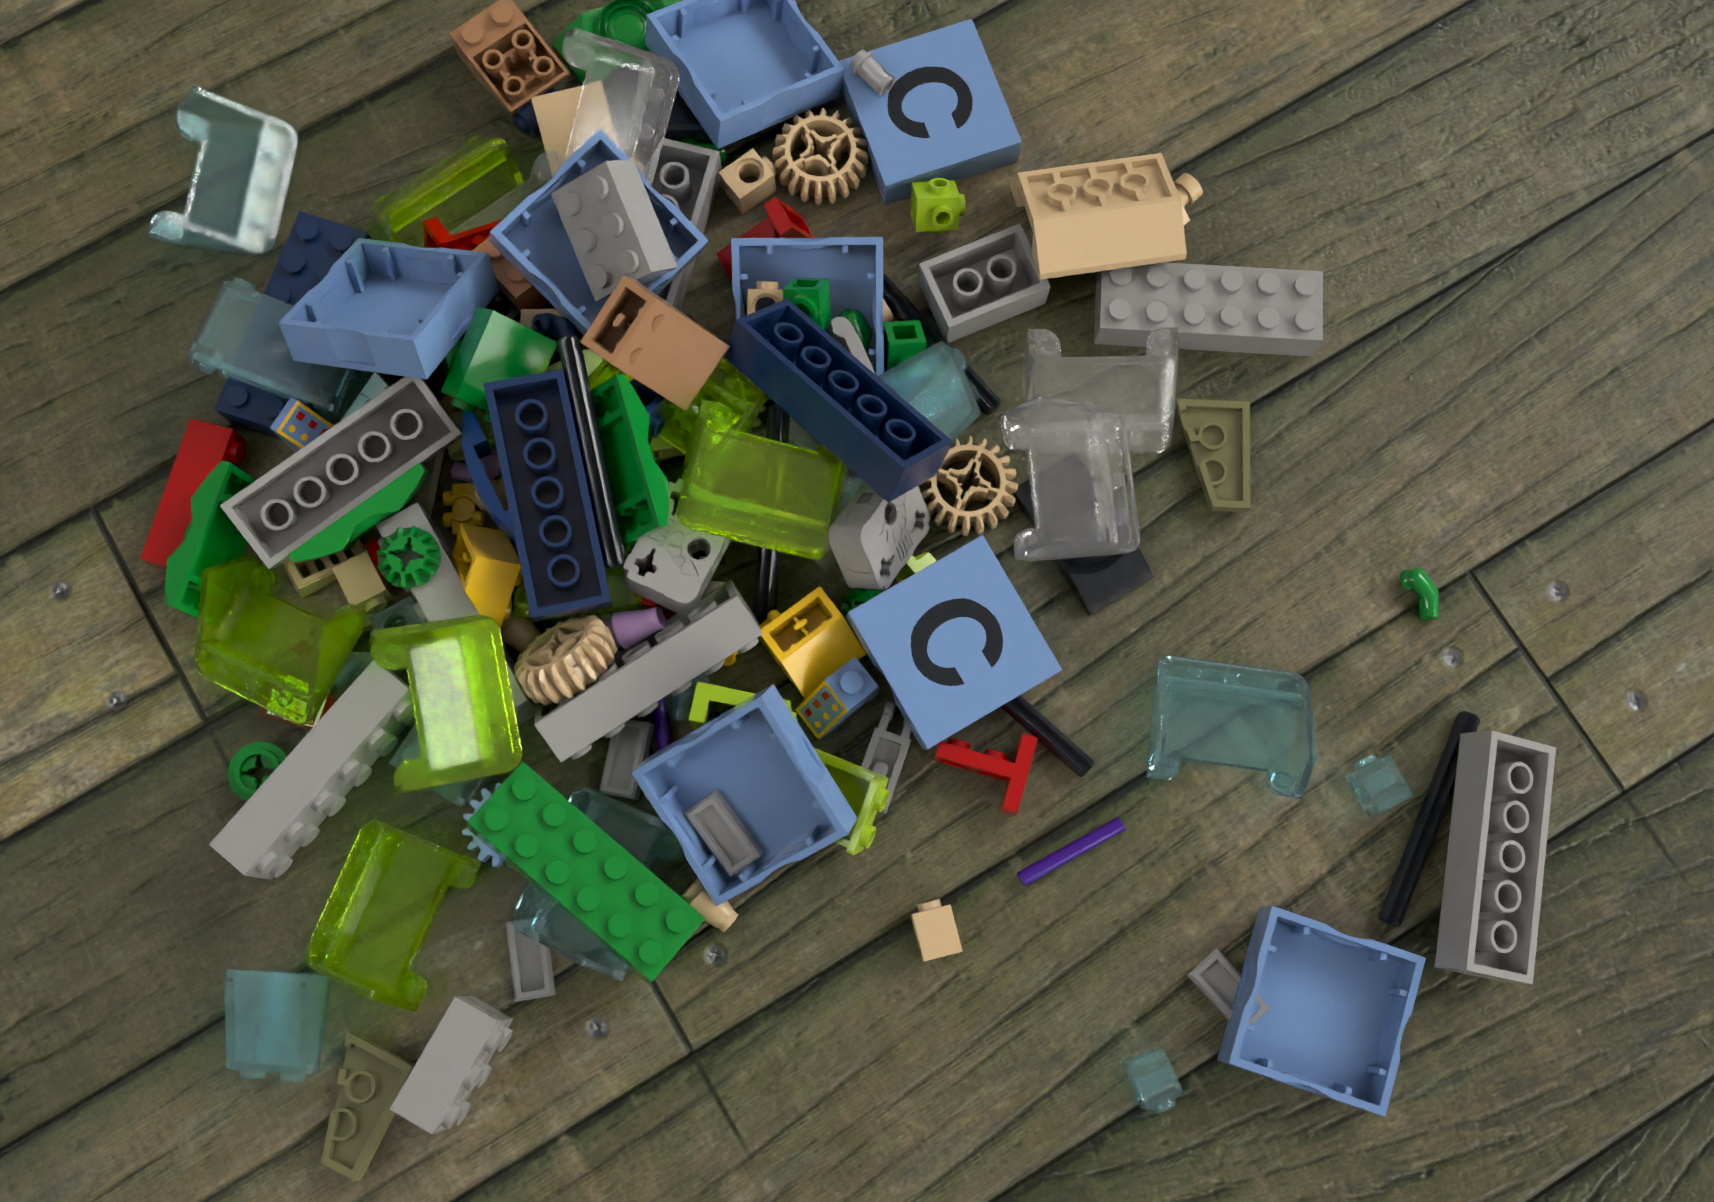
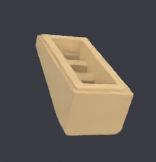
M357 539L354 546L350 548L354 556L366 551L360 539ZM344 551L335 553L339 560V563L333 565L329 556L320 557L325 567L322 571H318L313 562L318 558L293 562L289 558L283 563L300 598H304L337 580L332 568L350 559L346 557ZM306 566L311 576L304 578L300 569Z

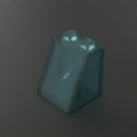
M943 341L934 344L878 376L952 441L981 415L976 402L980 398L979 393L970 379L967 380L964 372L968 367L964 356L959 349L953 350Z
M226 969V1069L240 1070L241 1078L264 1079L266 1072L280 1073V1080L305 1081L307 1074L319 1073L332 975Z

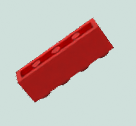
M190 418L140 558L142 561L154 568L166 571L167 558L181 545L185 530L192 520L191 497L221 461L230 462L237 467V464H240L244 459L246 440L235 430Z

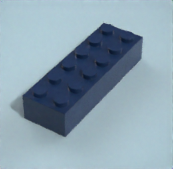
M299 211L214 408L230 424L282 440L270 427L290 397L295 398L313 411L331 366L293 361L278 322L309 290L325 278L333 264L358 238L372 239L368 232Z
M784 299L735 320L727 342L730 347L724 357L885 501L889 503L937 475L953 441L790 300Z
M563 369L483 383L532 620L537 622L611 607L612 602Z

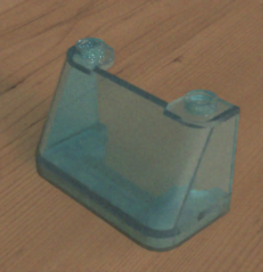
M234 277L232 282L224 281L186 356L192 368L210 375L217 368L220 376L228 379L231 377L287 399L293 397L308 408L313 404L312 408L321 412L322 417L339 423L360 370L293 361L278 322L294 306L255 291L256 286L241 278Z

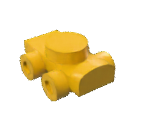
M473 483L452 484V491L443 492L444 505L452 506L451 513L443 514V524L445 528L452 527L453 536L457 537L461 523L483 526L484 516L483 512L478 511L476 507Z

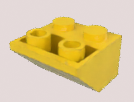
M461 523L451 559L467 596L491 632L499 633L503 620H507L511 614V595L514 586H519L523 577L520 560L508 536L503 531Z
M820 586L761 629L763 635L759 637L760 641L804 699L825 679L851 659L856 657L859 661L866 655L845 618Z

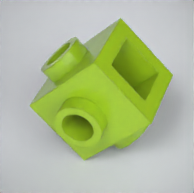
M934 178L930 181L912 182L910 215L915 232L942 234L947 231L959 230V216L965 215L966 204L964 194H959L955 180Z

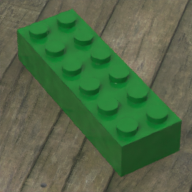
M524 762L511 773L467 821L468 830L648 985L654 981L706 919Z

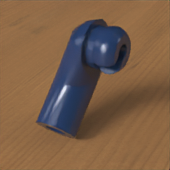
M539 313L532 319V329L552 340L558 341L563 337L577 336L572 323L567 318L552 313Z

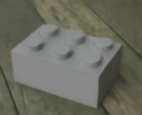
M633 159L605 161L551 193L595 302L607 300L623 275L637 280L642 285H646L678 268Z
M1020 223L919 263L917 282L943 337L948 343L1046 304L1051 287L1047 279H1039L1032 257V247Z
M455 996L389 1110L430 1134L450 1129L453 1124L458 1126L470 1109L471 1103L467 1102V1099L474 1087L481 1088L491 1072L492 1067L488 1063L495 1050L501 1052L508 1043L513 1030L509 1029L513 1018L475 996Z

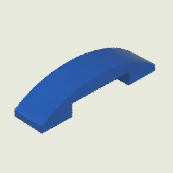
M464 411L462 419V446L473 485L492 520L516 543L510 511L504 510L479 460L491 454L488 441L474 413L471 414Z

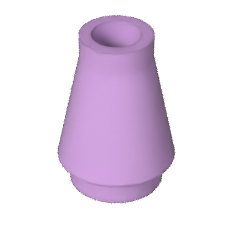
M656 606L649 609L614 612L611 618L606 619L605 625L613 633L612 637L614 638L615 646L628 649L654 632L666 628V619L662 609Z

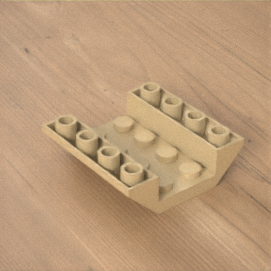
M1162 153L1019 172L1009 179L1016 207L1025 206L1033 231L1032 257L1040 280L1186 259L1187 251L1181 199Z

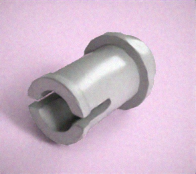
M861 50L852 58L849 67L853 69L852 75L855 77L860 76L880 97L881 95L884 96L893 87L896 78L891 76L874 60L875 55L872 52L867 53L865 50Z

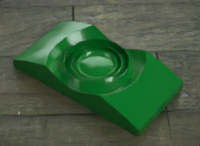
M612 0L603 7L583 12L552 42V46L581 85L603 81L604 88L607 90L613 86V71H636L655 58L645 44L646 15L682 0Z
M616 374L592 389L591 393L623 545L626 547L667 525L669 494L668 479L655 462L652 448L648 442L650 416L625 375Z
M221 461L191 497L192 520L185 530L181 545L167 558L166 605L214 627L247 545V540L220 505L256 481V479L230 462Z
M424 463L416 464L288 554L293 562L332 555L352 548L357 539L377 527V524L410 505L423 487L431 472Z

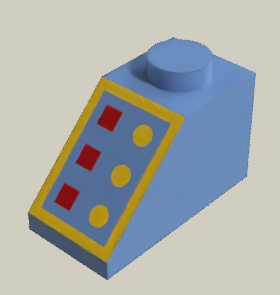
M290 397L270 429L293 451L297 452L334 425L295 398Z
M854 657L825 679L795 711L819 741L879 694V686L857 658Z

